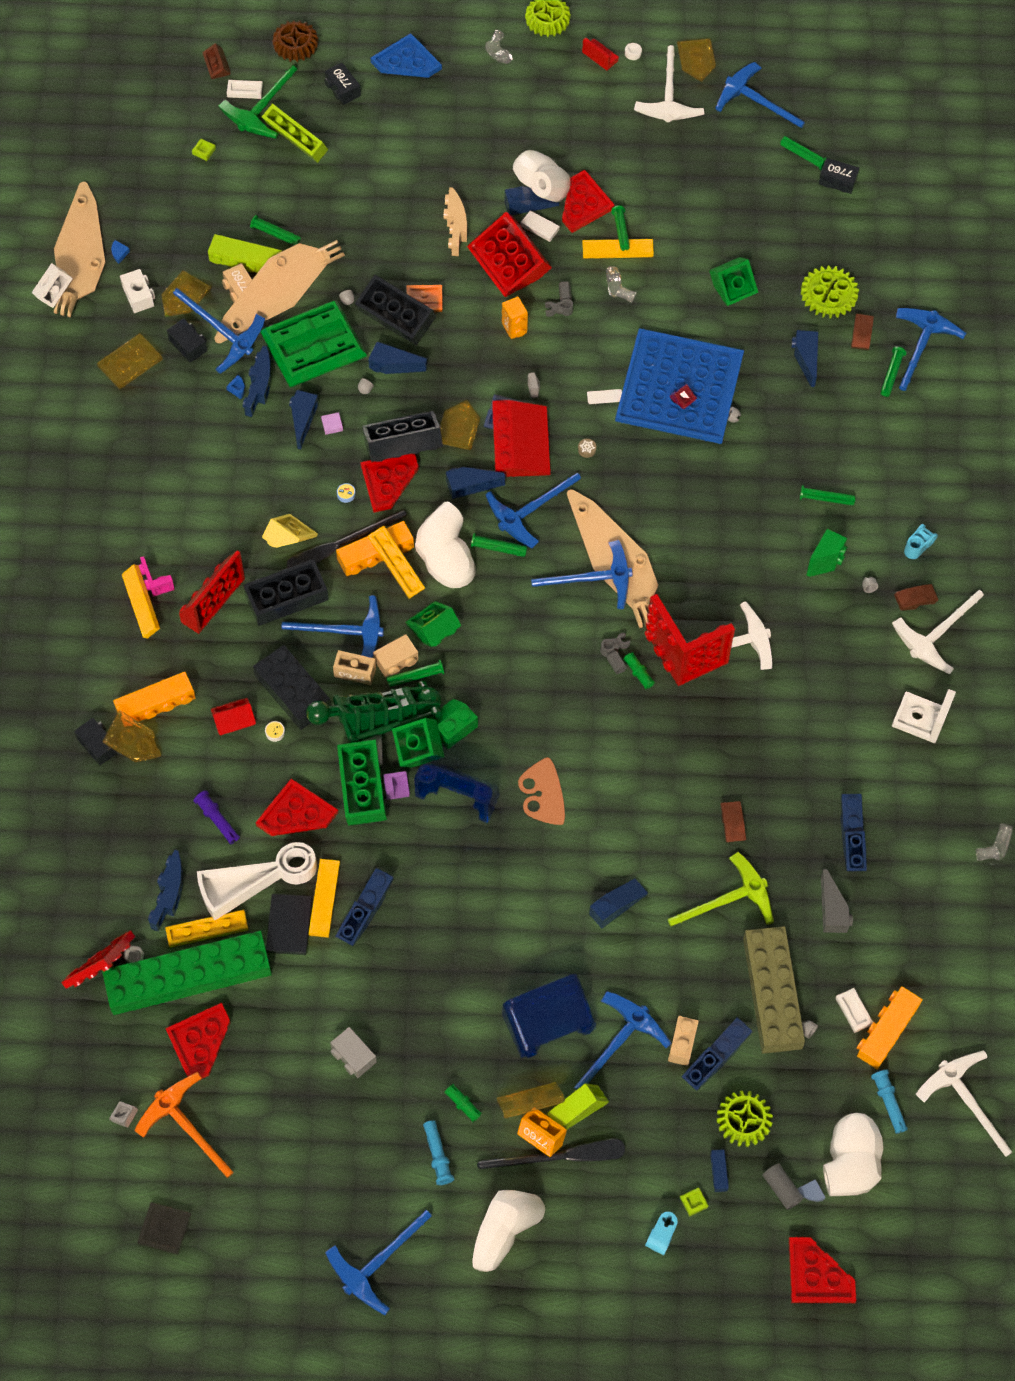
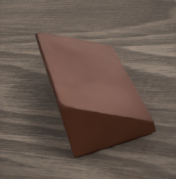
M215 43L202 52L211 79L231 74L224 51L220 46Z

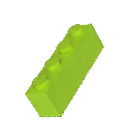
M274 104L262 116L269 126L317 163L328 151V148L322 141Z
M216 234L208 249L209 261L215 264L227 265L231 268L242 263L246 271L251 273H258L270 257L282 252V250Z

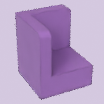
M406 771L383 774L387 800L410 796Z

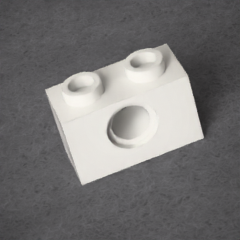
M51 263L32 293L39 300L53 308L73 278Z
M140 269L120 276L122 287L134 313L154 307V292L152 288H148V278L146 275H142Z

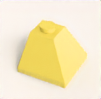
M291 514L272 518L262 538L272 547H281L315 538L318 533Z

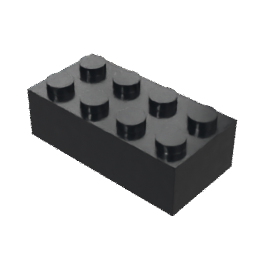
M377 275L373 276L355 302L360 312L416 346L436 319L433 309Z
M434 411L362 426L365 446L371 462H381L388 458H399L402 455L418 454L421 451L436 450L443 447L441 429Z
M314 559L243 585L245 597L258 626L329 600L327 587Z
M284 645L253 666L255 677L300 730L311 723L306 716V710L310 703L323 701L328 706H331V701L327 694Z

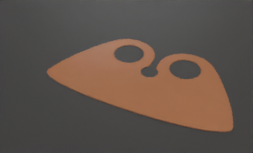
M545 758L525 771L518 780V785L522 792L526 794H533L536 791L542 792L540 797H528L524 801L523 809L528 816L550 824L563 825L565 810L559 778L551 759ZM527 778L533 779L535 781L534 788L525 789L523 781ZM530 801H537L540 804L539 810L531 812L527 807Z

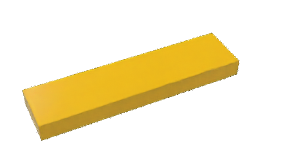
M628 239L630 248L625 251L620 249L619 240H583V258L653 257V239Z
M385 526L368 535L369 540L409 599L425 589Z
M133 564L122 574L142 636L143 638H149L160 627L139 565Z
M320 859L309 936L329 938L340 861Z
M244 910L227 913L217 920L209 917L165 927L170 948L248 931Z

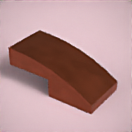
M856 314L851 348L869 350L874 316Z
M932 584L908 588L894 594L901 611L917 609L920 605L935 604L938 601Z
M741 802L720 803L726 842L746 840Z

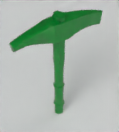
M292 65L285 71V74L251 111L234 107L226 100L218 106L237 125L240 131L246 130L250 133L277 139L279 133L269 129L257 116L292 77L297 68Z

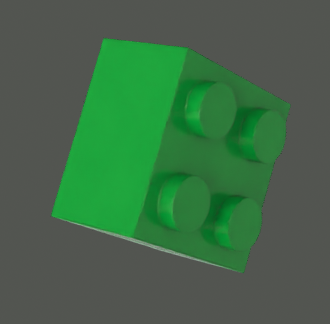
M423 718L392 729L400 766L413 768L444 758L436 720Z

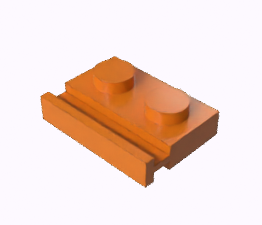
M406 285V293L433 309L434 312H442V285Z

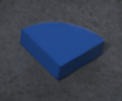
M116 240L113 242L111 248L112 255L115 261L120 263L130 250Z
M237 375L226 388L227 391L242 399L245 393V385L243 379Z

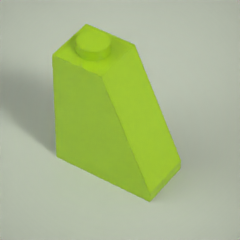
M585 1083L547 1114L565 1129H569L605 1106L609 1101L598 1085Z

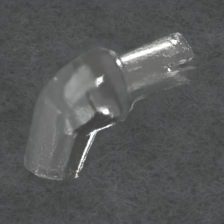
M496 30L491 40L486 42L485 49L497 62L508 64L511 62L512 56L509 51L500 47L504 34Z
M608 267L606 278L609 294L613 298L620 297L632 303L637 292L622 287L621 275L617 267Z
M1001 823L994 844L991 847L975 850L977 861L995 858L997 861L1002 860L1008 851L1013 827Z

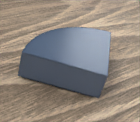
M816 1180L797 1188L801 1195L808 1200L814 1202L825 1200V1196Z

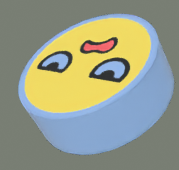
M345 483L338 487L337 497L341 502L348 503L354 500L356 495L355 488L351 484Z

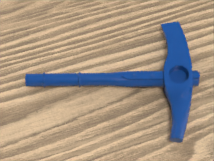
M755 62L742 68L733 77H727L726 86L715 108L717 111H722L726 103L742 93L792 122V124L800 128L804 126V121L746 86L749 79L761 69Z
M175 289L173 294L180 301L182 300L233 343L227 358L216 368L219 374L234 365L245 353L247 355L251 354L254 349L251 346L260 333L265 318L256 314L247 331L238 336L181 290Z
M909 308L897 309L896 318L911 321L923 329L915 352L899 387L902 391L907 389L931 333L951 334L961 339H964L967 334L946 318L940 316L935 310L930 312Z
M578 473L570 478L568 477L567 480L516 512L500 503L491 491L485 496L499 522V529L501 531L506 530L516 540L529 548H533L539 541L527 532L522 525L521 519L573 485L581 477Z
M616 540L608 542L613 554L611 570L531 579L532 587L612 579L618 594L617 609H624L629 588V577H632L633 573L632 568L627 567L620 541Z
M374 595L369 596V612L363 622V626L282 622V629L292 631L302 630L362 635L364 646L361 656L370 658L374 657L373 652L376 651L379 636H384V628L380 627L378 602Z
M605 993L601 1002L616 1009L623 1015L627 1023L576 1084L575 1090L591 1081L634 1030L649 1034L657 1039L665 1048L672 1044L660 1026L648 1014L650 1011L646 1006L642 1005L639 1007L617 994Z
M425 1210L360 1271L350 1266L342 1258L336 1245L327 1250L325 1253L330 1264L344 1283L342 1287L344 1292L348 1295L353 1293L362 1302L381 1314L386 1315L390 1308L383 1304L373 1293L367 1278L395 1250L407 1241L413 1233L424 1225L432 1215Z

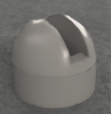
M346 290L339 294L343 304L350 305L353 303L355 297L352 290Z
M363 378L358 383L359 392L362 394H368L374 387L370 381Z
M730 407L727 421L732 423L738 422L739 419L737 417H741L740 411Z
M871 576L869 578L865 577L862 581V587L866 593H871L878 589V583Z
M810 1020L804 1021L802 1023L804 1036L809 1039L815 1033L818 1025Z

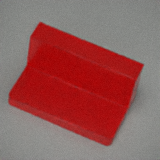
M587 38L583 39L582 52L605 70H609L618 62L619 57L593 38L591 41Z
M248 698L211 709L219 735L256 724Z

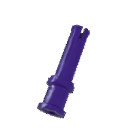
M207 790L202 791L194 798L193 802L201 807L205 817H210L230 845L234 843L233 840L237 841L240 838L220 813L219 805L212 801Z

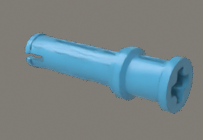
M879 1071L871 1075L878 1088L877 1094L883 1098L895 1134L900 1133V1131L904 1132L908 1128L894 1095L895 1087L891 1085L888 1077L889 1071Z
M428 1121L423 1126L433 1158L431 1166L436 1172V1184L445 1185L454 1181V1176L451 1175L448 1164L450 1161L448 1157H445L436 1121Z

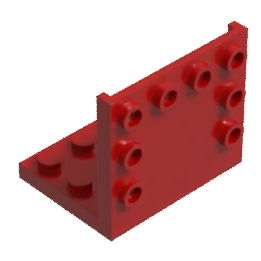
M655 594L650 597L645 636L649 642L653 643L656 655L663 660L664 669L666 672H670L678 686L728 664L735 632L732 623L726 626L720 625L715 631L703 633L697 639L686 643L659 596Z

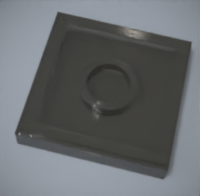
M151 1202L137 1243L179 1255L191 1213Z

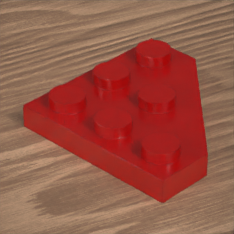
M585 170L570 178L571 185L565 201L562 222L571 233L611 212V209L615 206Z
M415 454L402 455L399 458H388L381 462H371V460L360 462L373 513L392 509L418 471Z
M290 779L255 824L270 836L327 828L338 814V809L293 779Z
M130 930L117 937L110 945L97 952L82 966L73 970L61 982L66 989L72 985L77 987L85 981V978L91 979L95 977L101 969L103 972L113 966L112 962L122 956L121 952L131 946L130 942L135 938V935Z
M222 1003L165 1028L187 1077L198 1072L203 1079L211 1073L231 1023Z
M789 1237L791 1303H856L855 1279L841 1269L839 1264L818 1247L811 1237Z

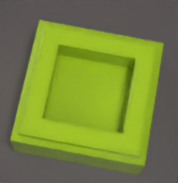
M200 139L193 148L192 154L208 161L216 150V145Z
M699 1187L680 1196L689 1217L708 1208V1204Z

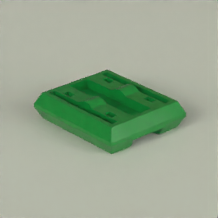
M337 301L329 302L260 331L290 388L367 357ZM335 352L336 355L333 356V357H330V354H332V353Z

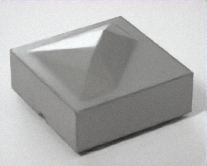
M535 372L528 375V388L532 398L538 397L540 382Z
M119 1101L109 1119L116 1124L128 1128L138 1109L135 1106Z

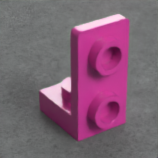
M144 556L140 557L141 564H139L141 574L146 575L147 579L144 580L147 591L151 590L153 597L175 590L171 575L160 576L156 580H152Z

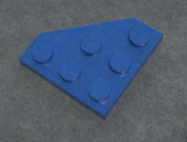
M411 33L371 57V63L381 73L429 78L442 70V65Z

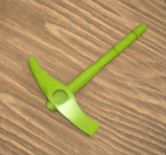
M737 852L729 859L740 872L743 887L689 911L677 914V916L668 919V923L670 926H674L697 915H702V913L748 896L762 912L766 925L772 924L774 920L766 887H768L767 881L764 878L761 879L746 858Z

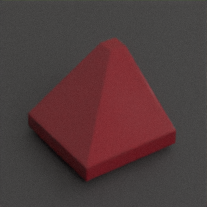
M687 384L670 395V398L682 409H685L697 399Z

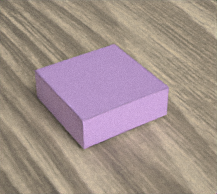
M339 412L321 416L325 435L343 431Z

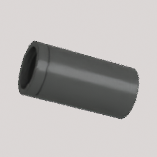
M779 1163L769 1168L762 1175L786 1210L793 1208L804 1199Z

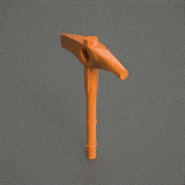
M196 1072L165 1091H158L154 1096L156 1098L140 1119L135 1132L144 1138L149 1129L159 1119L170 1114L216 1164L219 1170L229 1178L234 1172L178 1108L185 1093L193 1084L202 1079L200 1074Z

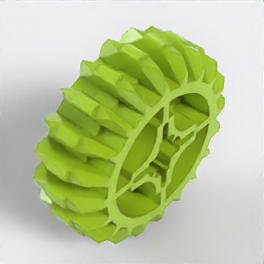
M534 0V2L530 1L529 6H527L525 13L526 24L529 26L530 31L534 30L535 34L540 33L541 37L543 35L547 37L553 35L555 37L556 33L561 35V32L565 31L570 23L571 14L569 7L562 0Z
M740 1091L739 1097L735 1092L732 1093V1099L726 1097L725 1103H721L719 1106L722 1110L717 1111L719 1116L717 1123L722 1124L719 1126V1131L726 1130L723 1137L731 1136L730 1143L737 1140V1146H741L742 1142H745V1146L749 1147L750 1141L757 1145L758 1139L763 1141L765 1139L764 1134L768 1135L770 1132L768 1128L772 1127V1122L769 1120L772 1119L773 1115L768 1113L771 1109L770 1106L763 1107L766 1100L763 1099L759 1102V1094L753 1098L751 1097V1091L748 1092L747 1096H744V1092ZM737 1105H744V1108L740 1111H730ZM751 1107L759 1113L760 1118L751 1112ZM746 1111L747 1121L743 1127L742 1117ZM729 1119L738 1125L739 1131L731 1126ZM760 1126L754 1132L745 1133L748 1127Z

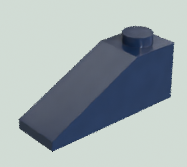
M520 186L505 190L504 203L507 212L511 216L559 206V202L537 196L530 187Z
M797 330L796 336L792 337L791 348H794V356L810 386L815 387L817 378L818 332Z
M376 342L368 358L369 368L378 373L394 374L424 372L427 370L426 358L380 342Z
M297 390L295 396L291 397L289 406L292 409L297 449L301 450L319 404L318 395Z
M467 467L452 468L446 471V483L452 499L504 486L505 474Z
M633 879L605 894L590 906L589 915L602 929L645 897L648 892L636 879Z

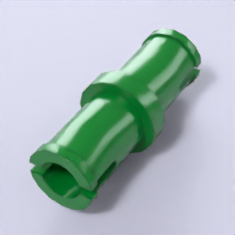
M634 652L624 657L623 660L633 671L632 675L638 678L645 690L655 684V681L646 671V666L640 663Z
M454 1083L445 1090L444 1093L457 1105L456 1108L458 1110L461 1109L472 1123L482 1115V1112L470 1102V1098L465 1096Z

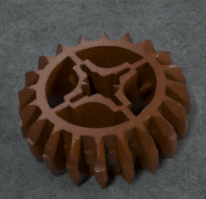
M293 20L292 23L287 21L286 25L281 24L280 28H276V32L273 35L272 41L275 52L279 57H283L284 60L289 59L290 63L292 60H296L298 63L300 59L304 61L305 57L310 58L311 54H315V50L318 47L316 30L313 29L312 25L308 26L307 22L302 23L301 20L299 22Z

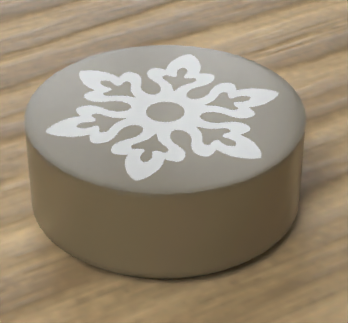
M591 439L581 440L578 444L579 454L585 458L594 456L596 453V443Z

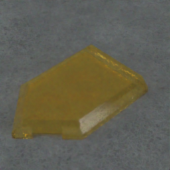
M701 39L677 42L682 70L702 82L716 67L711 40Z
M182 271L161 294L165 317L187 314L193 310L173 294L176 288L198 304L211 290V286Z
M468 400L445 410L440 425L443 444L471 450L480 418Z
M119 711L108 729L103 743L134 762L161 756L154 740L153 730L124 712Z

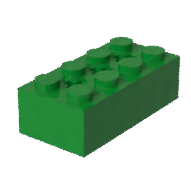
M376 739L337 745L345 817L348 826L387 820Z

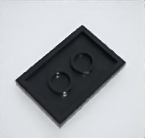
M272 894L266 953L307 954L311 896Z

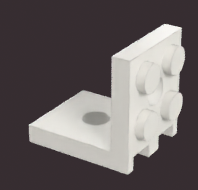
M948 689L942 705L905 692L892 727L936 743L956 692ZM912 713H920L922 718L919 720L914 719Z

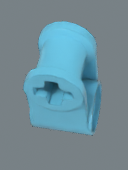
M921 524L915 533L909 537L904 549L905 555L910 559H917L935 542L938 534H933L925 528L926 525Z
M672 1212L661 1214L655 1228L650 1233L645 1244L646 1247L662 1255L665 1254L678 1223L675 1214ZM667 1219L671 1220V1225L665 1227L664 1221H666Z

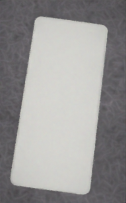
M621 389L587 392L589 404L620 402L622 395Z

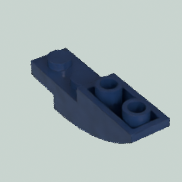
M263 346L261 351L257 352L255 364L249 370V376L251 377L249 395L244 398L242 404L245 415L249 417L253 416L258 403L266 404L270 392L271 366L266 346Z
M842 794L841 831L846 871H867L861 794Z
M174 850L173 854L168 856L166 860L167 867L164 873L161 872L158 877L157 883L161 892L157 897L155 910H152L148 917L151 929L158 932L167 914L175 916L181 899L183 869L177 850Z
M377 868L375 869L358 901L354 902L335 937L354 946L383 903L385 894L392 884L394 877Z
M736 1018L681 1077L698 1091L740 1049L739 1047L753 1031L740 1019Z

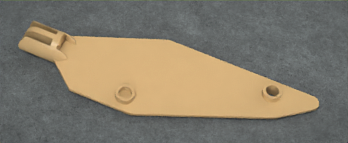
M81 182L78 186L54 247L56 266L73 278L57 301L54 313L58 314L61 308L60 315L65 316L67 313V317H71L78 299L95 291L105 265L96 200L86 182Z
M335 240L319 249L299 243L270 257L223 316L221 323L238 335L251 326L256 314L265 318L266 321L294 307L325 266L345 256L343 252L330 259V255L340 251L342 248L339 246L328 252L326 249L338 244V241ZM233 323H236L238 328H234ZM217 331L215 336L216 343L228 340Z
M568 490L567 497L595 572L611 570L613 554L608 542L620 541L627 567L632 568L633 576L629 577L626 603L632 608L639 628L643 627L642 620L646 627L650 597L655 594L658 588L647 553L594 501L575 490ZM612 579L604 580L617 593Z

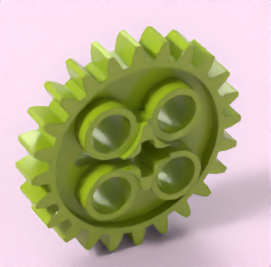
M829 265L826 270L822 266L820 271L815 268L813 273L809 272L808 277H804V282H802V301H805V306H810L809 311L816 310L815 315H818L820 312L822 317L829 314L830 318H832L833 314L838 318L840 312L845 315L846 310L850 312L852 307H855L858 299L859 289H857L858 283H854L855 278H849V272L844 274V269L837 271V266L833 270H831Z

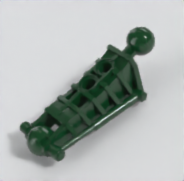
M420 681L417 684L418 687L408 688L406 686L396 690L391 689L389 692L384 693L379 691L354 696L350 694L348 697H342L337 694L333 697L334 706H328L323 701H314L307 707L306 716L314 725H322L330 717L338 716L349 742L354 743L390 732L393 728L432 716L434 719H439L442 716L440 712L442 700L437 690L430 686L428 687L426 681Z

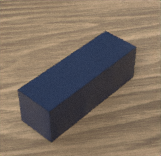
M712 1150L710 1156L714 1192L728 1191L725 1152L724 1150Z

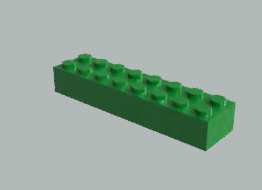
M261 931L102 971L109 1006L113 1015L272 976Z

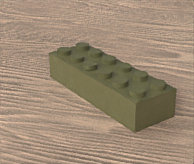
M785 926L746 930L743 941L762 1054L801 1050L805 1039Z

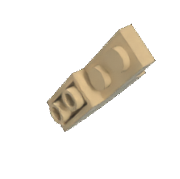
M449 187V194H445V205H448V209H444V219H447V227H450V234H452V238H449L448 248L452 249V256H459L460 242H467V220L461 199L456 191Z

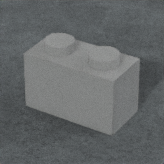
M350 1027L330 1042L332 1049L330 1052L337 1060L341 1059L345 1063L344 1068L350 1075L354 1074L359 1078L377 1063L376 1056Z

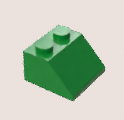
M739 257L709 270L714 288L726 306L759 293L749 259Z
M827 529L810 558L806 575L811 577L835 571L837 565L841 566L848 546H846L847 538Z
M436 601L406 621L407 626L423 644L430 647L439 645L442 639L454 634L461 626L453 609Z
M452 699L440 708L442 716L439 719H434L437 721L441 742L447 749H450L478 727V717L465 703Z

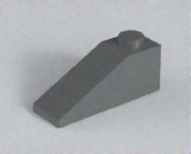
M823 869L821 874L823 932L847 933L849 926L853 924V916L849 914V907L827 869Z

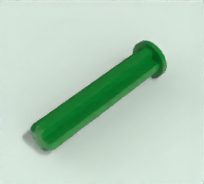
M786 136L781 139V146L818 166L819 170L823 169L827 157H821Z
M617 205L611 209V213L615 217L620 249L625 251L630 248L624 219L625 208Z
M257 215L251 221L250 228L259 229L295 246L301 241V237L268 223Z
M894 347L892 349L894 354L880 394L882 396H890L902 358L907 353L902 347Z
M804 485L801 486L799 500L807 498L846 505H854L856 499L854 495L804 488Z
M476 533L472 537L471 548L475 546L521 557L526 556V546L476 536Z
M438 660V663L388 676L387 683L389 687L439 673L443 675L444 670L441 660Z

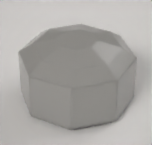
M131 945L124 951L123 958L127 964L141 961L144 958V952L139 946Z

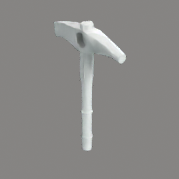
M668 46L665 101L659 103L636 101L634 110L663 119L666 122L704 115V108H691L673 102L674 46Z
M978 590L926 637L910 629L902 618L897 619L892 624L900 638L911 650L910 654L913 658L918 657L922 661L951 674L954 668L941 658L933 643L957 619L977 603L984 594Z
M743 602L740 606L746 616L748 634L734 637L732 647L751 643V646L757 651L761 670L772 669V656L768 639L771 637L770 629H765L747 602Z
M983 1050L955 1059L950 1063L947 1060L941 1062L939 1065L940 1069L922 1085L916 1095L925 1103L935 1091L952 1085L1005 1157L1010 1155L1012 1151L1006 1144V1141L1002 1139L960 1079L968 1068L987 1058L986 1052Z

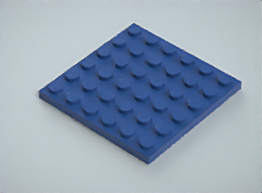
M639 328L615 421L722 444L744 350ZM687 384L697 399L688 407L682 409L670 398V395Z

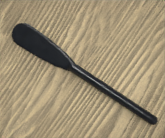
M402 510L336 542L326 543L296 554L288 559L287 569L312 559L317 564L333 554L337 549L373 533L382 526L390 525L406 517L407 512Z
M613 1138L577 1145L564 1151L555 1152L551 1157L541 1153L483 1160L477 1163V1167L479 1169H488L562 1159L572 1161L614 1160L624 1155L625 1145L621 1140Z

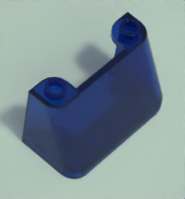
M438 763L420 766L414 778L415 797L425 800L426 795L430 793L437 795L440 787L474 798L473 808L479 811V820L486 823L489 822L499 798V788L494 783Z
M577 974L566 976L516 996L502 1005V1016L521 1058H531L537 1055L541 1045L575 1031L587 1035L596 1028L594 1017Z

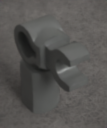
M570 282L559 283L560 302L545 303V308H551V310H546L547 317H551L556 313L565 316L573 313Z
M625 633L619 634L616 639H604L600 647V653L607 657L609 664L616 674H620L627 669L626 664L618 653L619 648L626 649L630 646V640L627 642L621 641L625 639Z

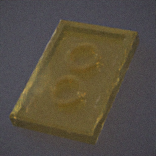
M139 333L99 361L97 365L121 389L163 359L155 348Z
M556 1082L496 1098L505 1118L565 1102L564 1095Z

